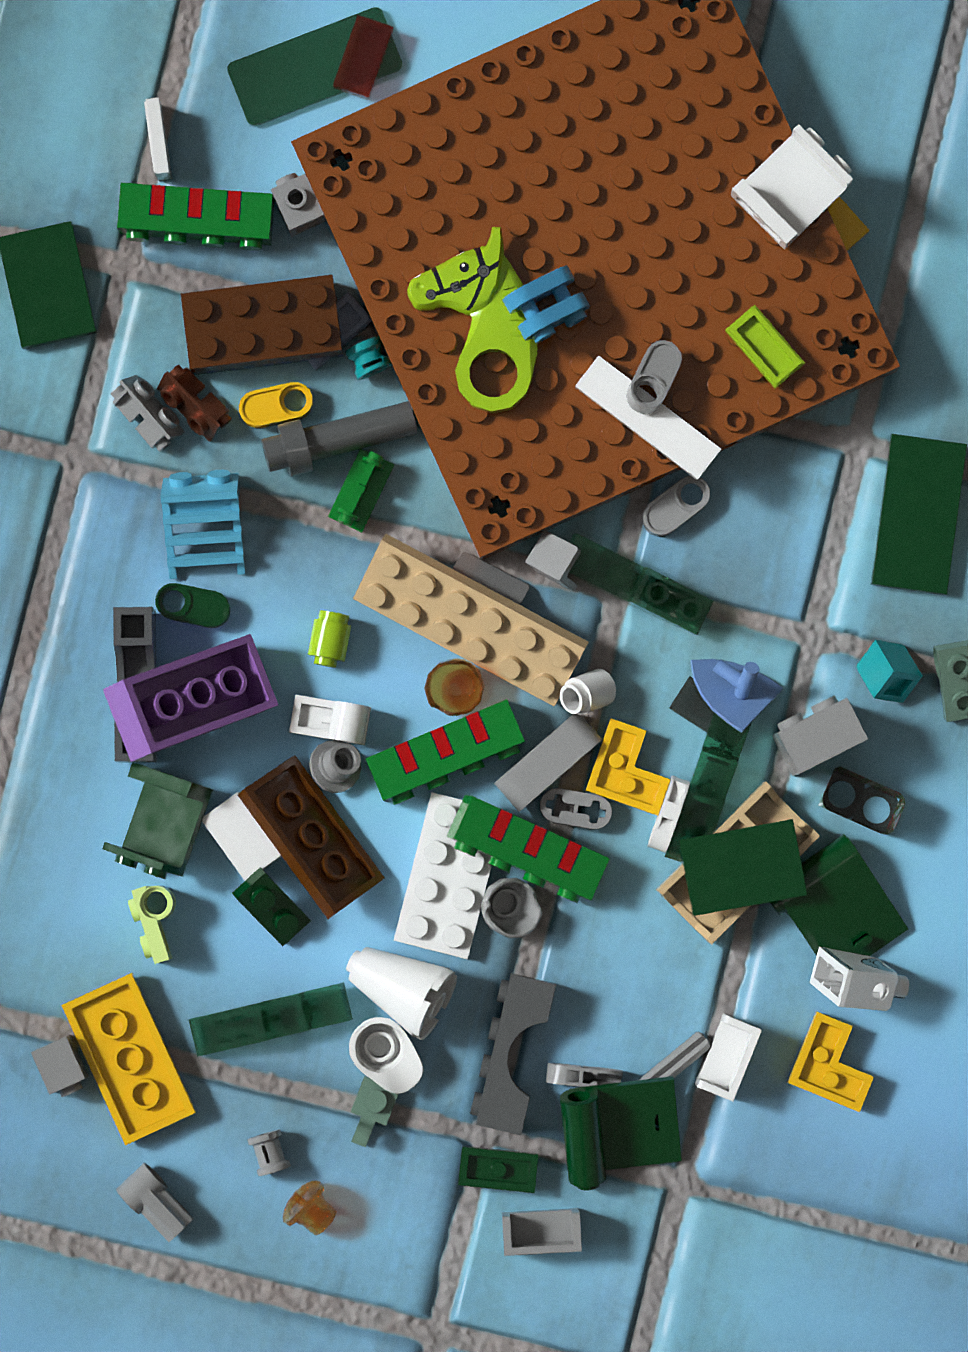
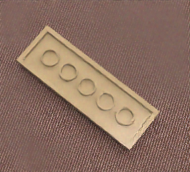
M385 534L353 597L359 603L552 706L556 705L560 697L561 688L569 680L589 643L583 638L388 534Z

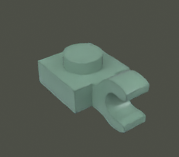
M366 1076L363 1078L351 1109V1113L361 1116L351 1142L363 1147L367 1145L375 1122L387 1125L398 1094L383 1089Z

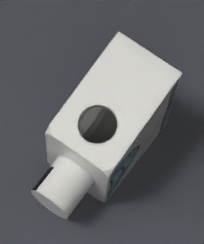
M825 947L818 948L810 984L837 1006L887 1011L891 1008L893 997L904 999L909 991L908 977L898 975V973L878 958Z

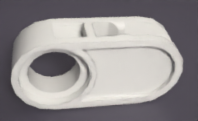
M671 776L647 847L666 853L690 781Z

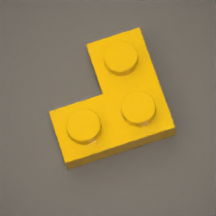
M610 718L585 791L658 816L670 779L634 767L647 731Z
M816 1011L787 1082L860 1112L874 1076L839 1062L853 1026Z

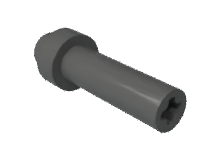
M406 401L303 428L300 419L277 425L278 435L263 438L261 443L269 472L287 468L290 477L313 471L312 461L416 435L417 427L410 402Z

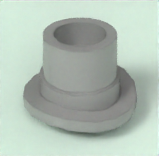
M335 740L326 741L318 745L311 753L309 762L310 772L315 782L323 790L331 793H342L351 788L359 779L361 757L358 750L351 744Z

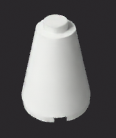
M365 947L361 952L356 950L346 967V971L350 972L349 981L409 1034L420 1040H424L437 1025L439 1020L435 1016L441 1007L446 1009L457 982L456 972L450 970V968L370 947Z

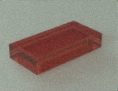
M357 15L333 83L334 89L366 100L370 99L394 31L393 26Z

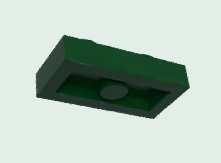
M261 867L232 892L234 897L282 947L311 922L308 916Z
M462 1146L458 1185L535 1193L539 1154Z

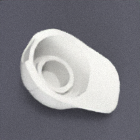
M383 1017L368 1019L356 1028L350 1038L349 1055L352 1061L363 1074L383 1089L394 1094H401L412 1089L420 1081L424 1071L421 1058L408 1035L393 1020Z

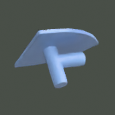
M722 659L691 660L690 662L693 680L700 696L714 713L741 733L783 690V687L759 673L760 668L754 662H747L745 666Z

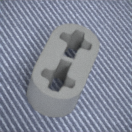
M557 788L547 791L540 801L542 815L548 821L587 829H600L610 821L612 816L610 803L599 795ZM559 794L562 796V802L574 805L573 812L560 811L559 817L552 816V809L546 807L547 800H554L555 795ZM593 801L600 802L599 807L605 810V817H600L596 823L589 822L590 817L587 814L577 813L578 806L591 807Z

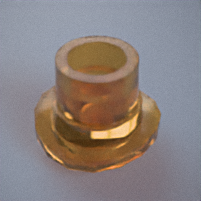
M315 1180L302 1185L296 1190L286 1204L283 1212V1222L287 1226H292L295 1223L301 1224L314 1235L322 1233L336 1216V1210L322 1195L324 1185Z

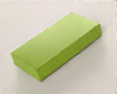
M756 305L752 306L725 329L728 336L774 389L779 387L805 364Z

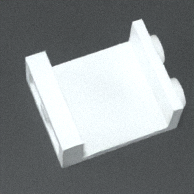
M799 124L793 129L792 135L746 180L742 179L732 188L730 195L784 250L847 190L853 181V178L849 175L852 172L849 165L838 155L832 158L822 148L825 144L822 138L810 127L805 131Z

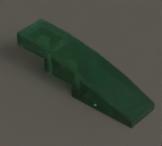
M713 713L665 857L682 863L678 840L714 833L751 724L741 733L726 723L716 713Z
M342 982L188 1020L198 1057L346 1022L353 1018L345 984Z

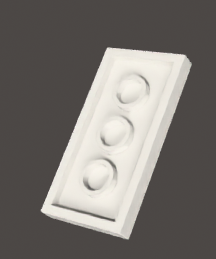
M431 792L393 941L468 960L481 903L492 866L488 864L491 857L477 851L475 857H472L454 849L456 841L446 836L462 800Z

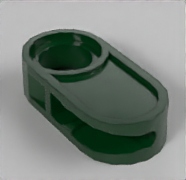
M169 583L160 588L155 597L157 610L170 620L207 628H217L226 623L230 616L231 607L228 600L216 591L178 583ZM178 591L183 594L185 604L180 611L169 612L165 609L163 599L168 592Z

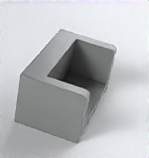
M578 1208L502 1212L504 1256L582 1251L580 1212Z

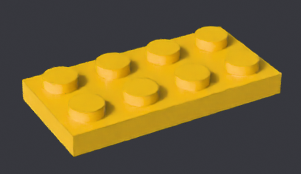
M133 972L61 1005L125 1145L196 1113Z

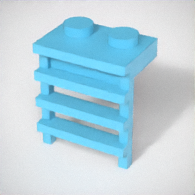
M220 469L210 471L207 475L192 476L188 472H177L171 474L168 478H163L160 498L163 511L169 579H177L176 567L237 563L238 575L245 574L239 506V473H230L228 470ZM233 521V530L173 533L172 525ZM235 542V551L175 555L174 546Z

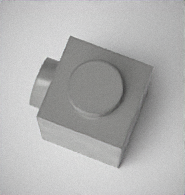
M291 173L275 182L277 186L272 188L271 192L291 237L326 222L324 213L306 174L297 176L296 173Z

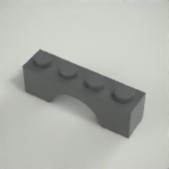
M113 607L114 650L117 682L156 668V610L153 607ZM114 722L115 762H157V752L131 762L116 722Z
M514 973L510 974L509 981L501 980L496 1002L504 1004L500 1018H492L488 1039L495 1041L491 1056L486 1054L483 1056L479 1077L486 1078L483 1093L475 1092L470 1114L477 1116L476 1125L521 1135L530 1097L513 1081L508 1070V1053L514 1039L523 1030L535 1024L548 1022L556 983Z

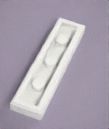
M598 356L575 385V388L698 481L721 451V448L663 404H661L657 411L651 414H641L633 410L628 404L626 397L632 380ZM640 386L637 387L636 393L640 400L644 402L656 400Z

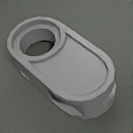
M662 340L651 344L629 385L626 395L627 402L638 413L651 414L657 411L670 389L682 361L680 350L672 342ZM641 385L652 387L656 392V400L653 402L640 400L636 393L637 387Z
M692 476L679 480L645 508L642 516L645 529L657 537L666 536L675 531L707 505L710 498V489L707 483L702 478H699L697 481ZM687 484H695L702 491V500L696 505L686 504L681 498V490Z
M548 1063L546 1082L578 1087L619 1083L623 1076V1070Z

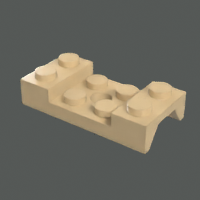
M766 781L714 832L719 833L793 819L800 856L820 837L813 828L805 823L778 796ZM683 863L656 889L711 945L750 907L746 906L692 916Z

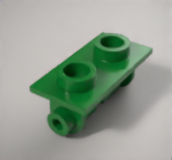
M360 449L328 517L363 533L395 464L384 460V457L377 453Z

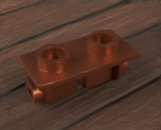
M178 364L170 373L168 371L164 373L157 389L164 402L168 406L176 408L187 419L190 428L198 435H203L210 442L219 427L223 429L232 420L228 415L230 410L211 392L200 400L197 395L204 390L205 385L187 367L183 369Z

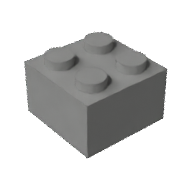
M834 695L812 706L813 715L803 719L801 713H798L776 724L780 731L773 734L772 737L792 776L801 774L868 740L848 698L838 702Z

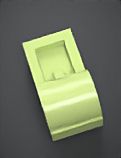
M144 886L132 890L133 899L128 900V905L134 922L141 920L145 935L139 938L146 959L152 957L154 964L172 959L160 920L169 917L175 909L176 899L173 892L165 886ZM153 892H160L167 899V907L161 914L152 913L147 906V899Z

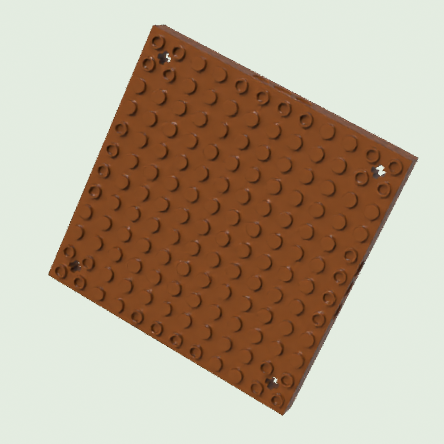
M599 0L291 141L481 560L543 533L544 530L548 531L682 470L678 465L575 388V385L598 356L632 380L651 344L656 341L665 340L676 345L682 356L681 366L662 404L720 447V452L889 376L900 368L899 362L828 209L784 250L730 196L735 185L742 179L746 180L792 135L791 128L731 0H689L690 2H698L693 12H690L687 7L680 8L682 7L683 0ZM343 155L346 160L353 159V161L348 162L350 168L342 171L339 166L332 167L337 164L335 158ZM492 227H501L504 256L512 265L523 285L567 265L575 278L571 284L566 286L569 293L573 296L583 292L590 307L585 310L587 317L569 328L563 323L554 328L556 331L554 335L538 343V354L532 382L526 397L511 410L491 414L473 408L461 395L458 388L455 370L470 331L471 316L451 308L418 311L413 307L408 298L407 288L410 280L462 252L487 245ZM552 294L535 304L541 312L557 304V301ZM754 305L757 306L805 362L800 369L776 389L772 387L725 332V329ZM842 341H846L848 345L855 344L858 349L853 353L855 358L850 359L847 354L840 355L838 350L843 346ZM488 352L480 355L473 363L470 370V380L473 387L480 394L488 397H499L508 393L514 387L517 380V368L514 361L508 355L501 352ZM648 385L640 386L656 399V392L652 387ZM500 499L502 503L509 502L511 507L506 509L508 515L500 518L497 513L490 514L489 509L493 508L492 501Z

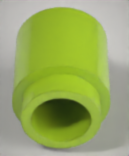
M319 610L318 619L313 621L307 654L315 657L314 664L336 668L337 661L345 662L351 625H348L349 615Z

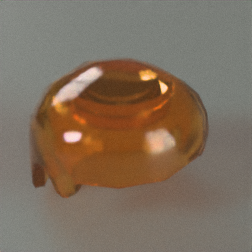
M452 658L440 661L428 673L424 690L428 703L432 708H436L448 716H459L460 714L472 712L481 702L485 684L480 670L475 665L464 659Z

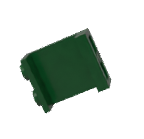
M132 762L128 777L144 782L122 847L104 842L102 849L116 854L114 861L135 869L138 862L146 865L144 872L165 880L168 873L183 877L213 789Z

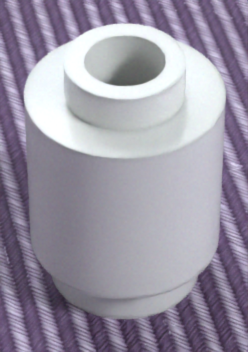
M594 669L571 678L560 690V701L564 709L571 714L585 715L607 706L614 701L616 696L615 682L610 674L603 669Z

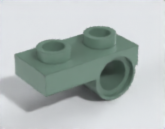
M968 640L933 646L934 663L940 681L944 718L946 722L968 719Z

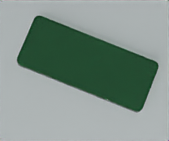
M373 7L232 61L228 64L227 71L248 124L250 126H258L396 73L402 68V60L382 10L378 7Z

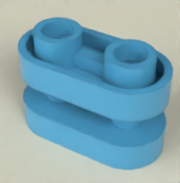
M567 265L523 285L503 298L502 301L510 314L521 310L527 319L518 326L525 341L533 339L536 344L556 333L555 327L565 323L567 328L587 317L585 310L590 307V304L583 292L571 296L566 287L575 280ZM553 294L557 304L540 312L535 303Z

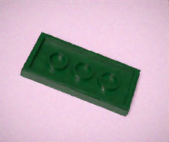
M898 434L890 435L870 585L947 595L967 444Z

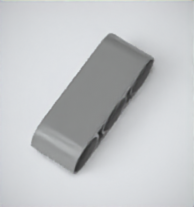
M573 714L494 784L520 812L595 747L602 738L582 715Z

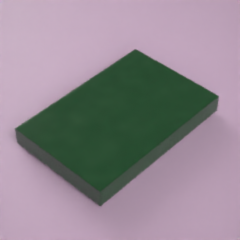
M72 221L1 236L0 253L22 349L97 333Z
M793 819L678 840L692 916L807 895Z

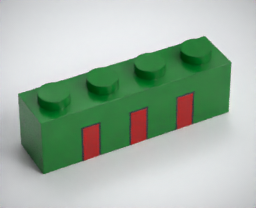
M120 183L117 229L120 234L126 235V240L134 242H148L149 237H163L164 243L173 245H185L187 239L202 240V245L206 247L222 248L225 242L240 243L239 248L262 250V245H271L275 200L273 194Z
M506 699L365 759L383 801L391 799L393 805L415 797L412 791L415 788L426 784L428 789L432 790L449 783L448 775L462 769L465 776L484 768V759L497 754L499 761L520 753L518 745L525 743V740Z
M464 795L446 836L456 841L454 849L472 857H475L477 851L491 857L488 864L508 873L511 867L525 872L523 880L541 888H544L545 883L548 882L559 887L557 895L577 904L580 897L592 901L610 858L470 795Z

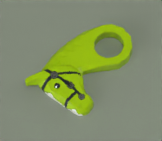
M492 227L487 245L462 252L410 280L407 288L408 298L413 307L418 311L451 308L471 316L470 331L455 370L458 388L461 395L473 408L491 414L511 410L526 397L532 382L538 354V343L536 344L533 339L525 341L518 329V326L527 320L523 312L520 310L510 314L502 301L508 294L522 287L523 283L504 256L501 227ZM488 352H501L508 355L514 361L517 368V380L514 387L508 393L499 397H488L480 394L473 387L470 380V370L473 363L480 355Z

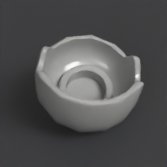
M502 878L490 885L481 903L482 914L489 928L507 938L525 937L536 929L542 917L543 910L537 901L536 891L528 883H524L523 880L518 878Z

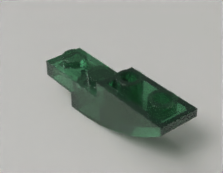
M573 533L569 543L578 547L581 553L569 574L645 613L694 635H698L714 602L713 600L648 567H643L578 533Z

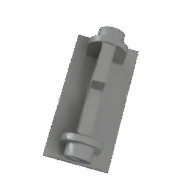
M134 375L122 379L119 382L121 385L112 391L113 404L129 422H133L139 415L144 418L135 429L152 449L156 447L161 452L171 444L170 439L185 433L179 425V419L171 409L163 407L154 396L155 391L146 380Z

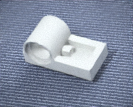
M295 695L289 733L365 745L371 707Z

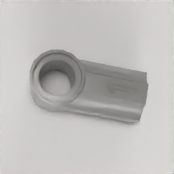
M143 1163L116 1191L137 1214L142 1213L159 1233L170 1242L194 1218L168 1192V1186L148 1164Z

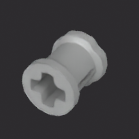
M280 1129L247 1139L248 1144L254 1147L260 1167L257 1170L258 1177L291 1167L290 1160H285L279 1137L282 1135Z

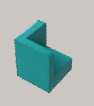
M875 640L856 666L874 699L898 703L905 701L923 677L903 644Z

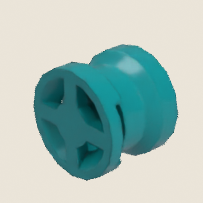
M379 336L362 341L345 351L347 358L353 361L356 366L354 373L357 380H363L376 375L392 365L389 357L384 356L382 353V341Z

